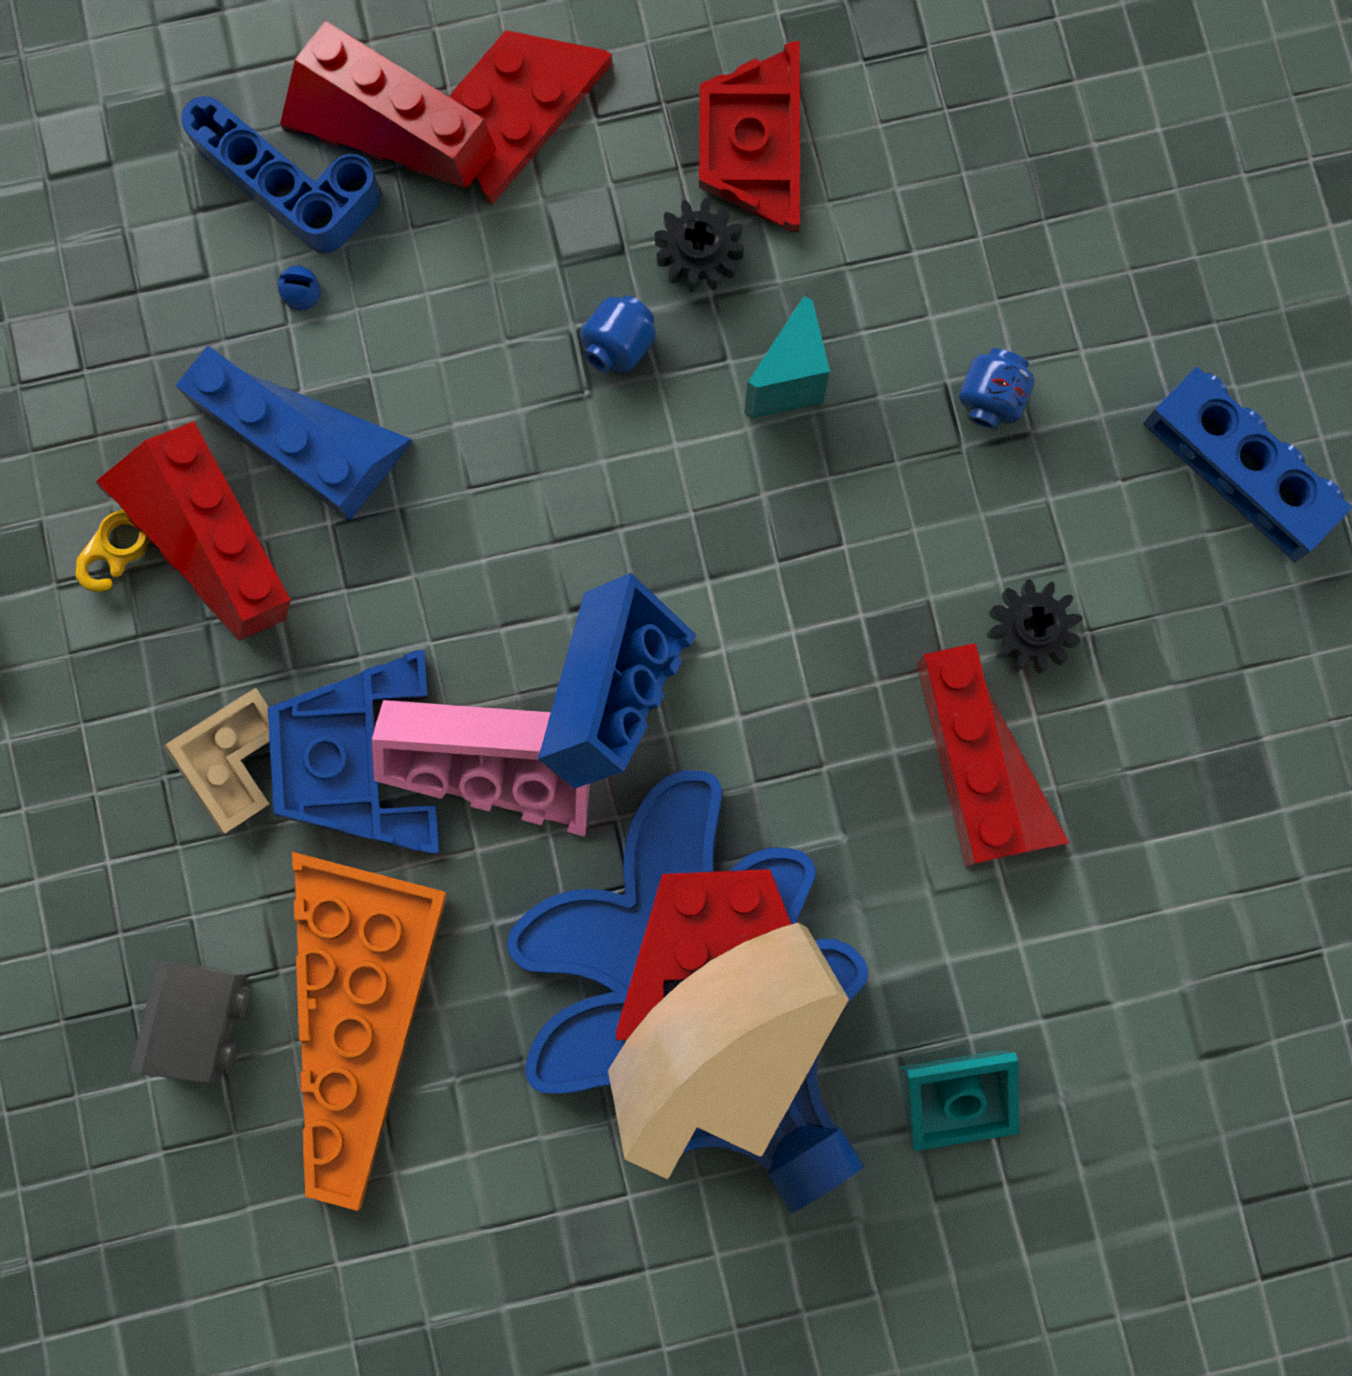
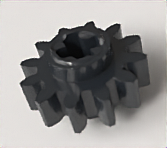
M707 198L702 201L700 211H692L689 202L686 200L682 201L680 218H677L672 213L665 212L663 217L666 230L655 232V245L661 248L656 254L657 265L659 267L671 265L669 282L672 284L679 281L682 276L688 277L690 292L696 290L698 280L705 279L709 288L716 290L717 274L720 272L725 277L733 278L735 276V265L732 260H741L744 254V246L736 242L742 237L741 224L727 226L729 208L724 207L714 215L710 213L711 205ZM694 241L706 242L704 251L693 249Z
M1027 579L1021 587V596L1011 588H1007L1002 593V600L1008 608L996 605L989 611L991 618L1001 622V625L994 626L987 633L988 638L995 640L1001 638L1004 642L997 651L996 657L1003 658L1012 652L1016 655L1014 670L1017 672L1026 666L1029 660H1032L1035 671L1038 674H1042L1047 670L1048 657L1054 663L1061 666L1068 660L1067 653L1062 646L1073 648L1081 641L1079 636L1069 632V629L1083 620L1082 616L1079 614L1067 615L1065 611L1071 604L1073 596L1066 595L1059 601L1054 599V582H1049L1040 593H1036L1033 581ZM1031 616H1035V623L1043 622L1045 630L1038 637H1034V629L1026 631L1024 624Z

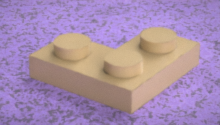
M257 688L247 692L163 745L221 834L227 833L269 805L241 762L243 758L269 742L267 711L269 706Z

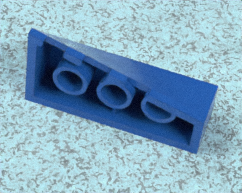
M208 345L175 385L193 406L349 521H351L413 442L408 437L245 372Z
M632 573L584 593L538 756L542 763L574 789L624 772L648 727L645 719L649 711L658 708L665 695L661 689L666 679L677 673L682 663L679 657L680 653L684 648L692 645L697 635Z

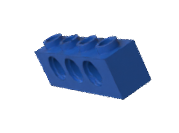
M1197 366L1154 409L1143 423L1144 426L1294 563L1310 553L1352 509V506L1344 500V493L1334 482L1327 478H1320L1305 464V458L1297 448L1289 443H1281L1266 429L1267 425L1264 419L1257 412L1240 406L1228 395L1226 385L1217 376L1211 373H1204ZM1207 417L1215 420L1221 429V435L1215 436L1206 432L1201 424V418ZM1240 452L1252 454L1258 461L1259 471L1247 469L1240 460ZM1279 487H1287L1294 492L1297 498L1296 507L1289 506L1282 501L1279 495Z

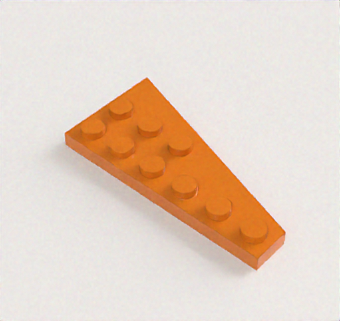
M292 852V869L295 871L296 900H294V920H297L298 955L296 956L299 1041H301L302 1071L300 1076L301 1092H303L305 1125L303 1129L305 1197L358 1211L362 1208L448 892Z

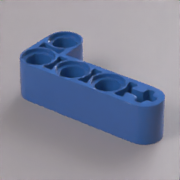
M201 96L194 98L182 110V126L198 153L307 246L317 252L329 253L339 249L380 204L381 190L373 168L367 159L360 155L347 154L340 156L314 181L213 97ZM209 128H211L214 131L220 129L223 135L221 141H219L217 135ZM256 154L255 159L251 163L237 165L240 158L244 155ZM351 181H366L364 186L358 191L348 192L344 190ZM284 185L294 186L288 195L283 197L274 196L275 191L279 187ZM318 217H332L329 224L323 228L314 229L310 227L312 222Z

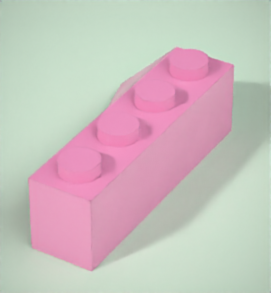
M383 700L372 736L374 781L440 799L446 793L465 798L471 802L470 807L490 812L493 805L522 813L521 820L542 825L544 819L568 825V833L586 836L590 784L574 789L538 759L551 712Z

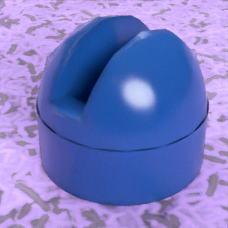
M300 265L290 266L281 273L278 280L279 295L283 302L291 309H309L317 303L320 297V284L314 273ZM291 280L310 282L309 288L288 283Z

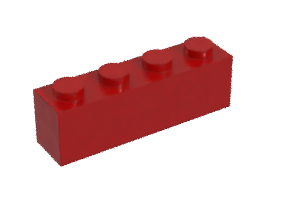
M327 21L322 24L295 58L280 125L284 130L299 134L300 131L318 136L321 142L336 147L343 144L361 150L367 157L382 162L386 158L405 164L408 170L466 189L497 150L482 117Z
M195 421L145 440L96 480L98 487L108 498L112 497L126 512L128 520L139 532L143 531L161 551V556L174 571L177 569L194 587L196 595L238 641L286 621L291 600Z
M976 643L924 654L916 665L965 867L1069 844L986 686Z

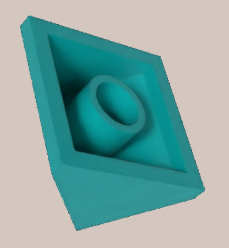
M803 296L747 382L744 413L752 418L823 403L830 369L814 303L809 298Z
M997 1050L898 1067L914 1151L1020 1134L1019 1060L1016 1052Z

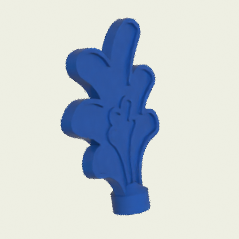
M682 770L664 777L645 796L631 822L626 839L623 861L625 894L621 895L599 889H581L560 893L538 903L527 911L511 928L507 948L510 957L518 966L533 973L585 977L613 990L612 992L590 997L572 1004L554 1015L542 1027L529 1050L525 1067L527 1081L533 1089L541 1093L563 1094L611 1085L608 1069L626 1042L616 1040V1029L662 874L714 872V847L723 791L719 780L713 774L706 771ZM776 847L757 851L743 858L730 870L770 869L791 924L797 923L815 881L813 861L802 851L791 848ZM817 939L815 942L849 998L846 1003L847 1005L865 986L868 979L867 964L864 958L851 945L837 939ZM666 981L665 997L682 981ZM818 1056L762 1157L698 1127L683 1151L685 1153L704 1147H722L741 1152L753 1158L768 1170L767 1176L790 1214L828 1193L865 1167L843 1130L835 1127L824 1107L817 1080Z

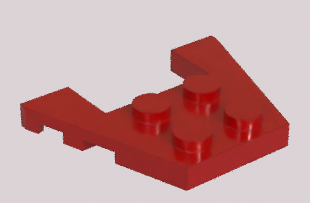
M770 869L662 874L616 1029L617 1041H627L648 1013L665 997L666 981H683L711 960L736 946L778 928L791 925Z

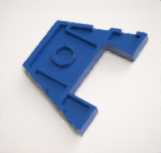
M415 650L399 659L383 665H376L363 670L362 673L334 684H327L268 707L274 816L428 855L439 853L436 805L381 809L379 806L378 782L374 781L372 736L374 733L372 702L426 699L428 694L424 650Z

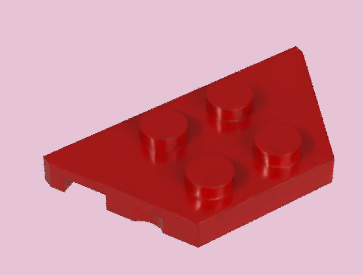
M505 30L448 96L485 120L497 149L476 176L487 202L492 205L613 64L611 53L603 49Z
M792 41L785 44L784 51L760 62L755 58L740 65L731 74H720L700 84L699 188L789 232L798 233L800 228V41Z

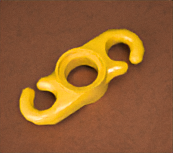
M123 509L107 515L102 520L98 531L76 559L75 577L79 584L88 591L103 592L111 590L113 586L112 580L109 578L97 580L90 576L88 566L96 560L106 561L110 566L111 575L117 578L123 574L126 564L141 558L146 553L151 543V540L141 531L139 532L137 542L130 548L118 549L110 544L109 538L114 528L122 524L134 526L126 517V512Z

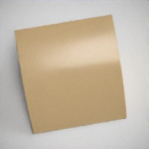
M795 923L778 928L748 940L711 960L679 983L648 1013L629 1036L608 1069L625 1160L668 1179L697 1127L762 1157L849 1000L806 926Z

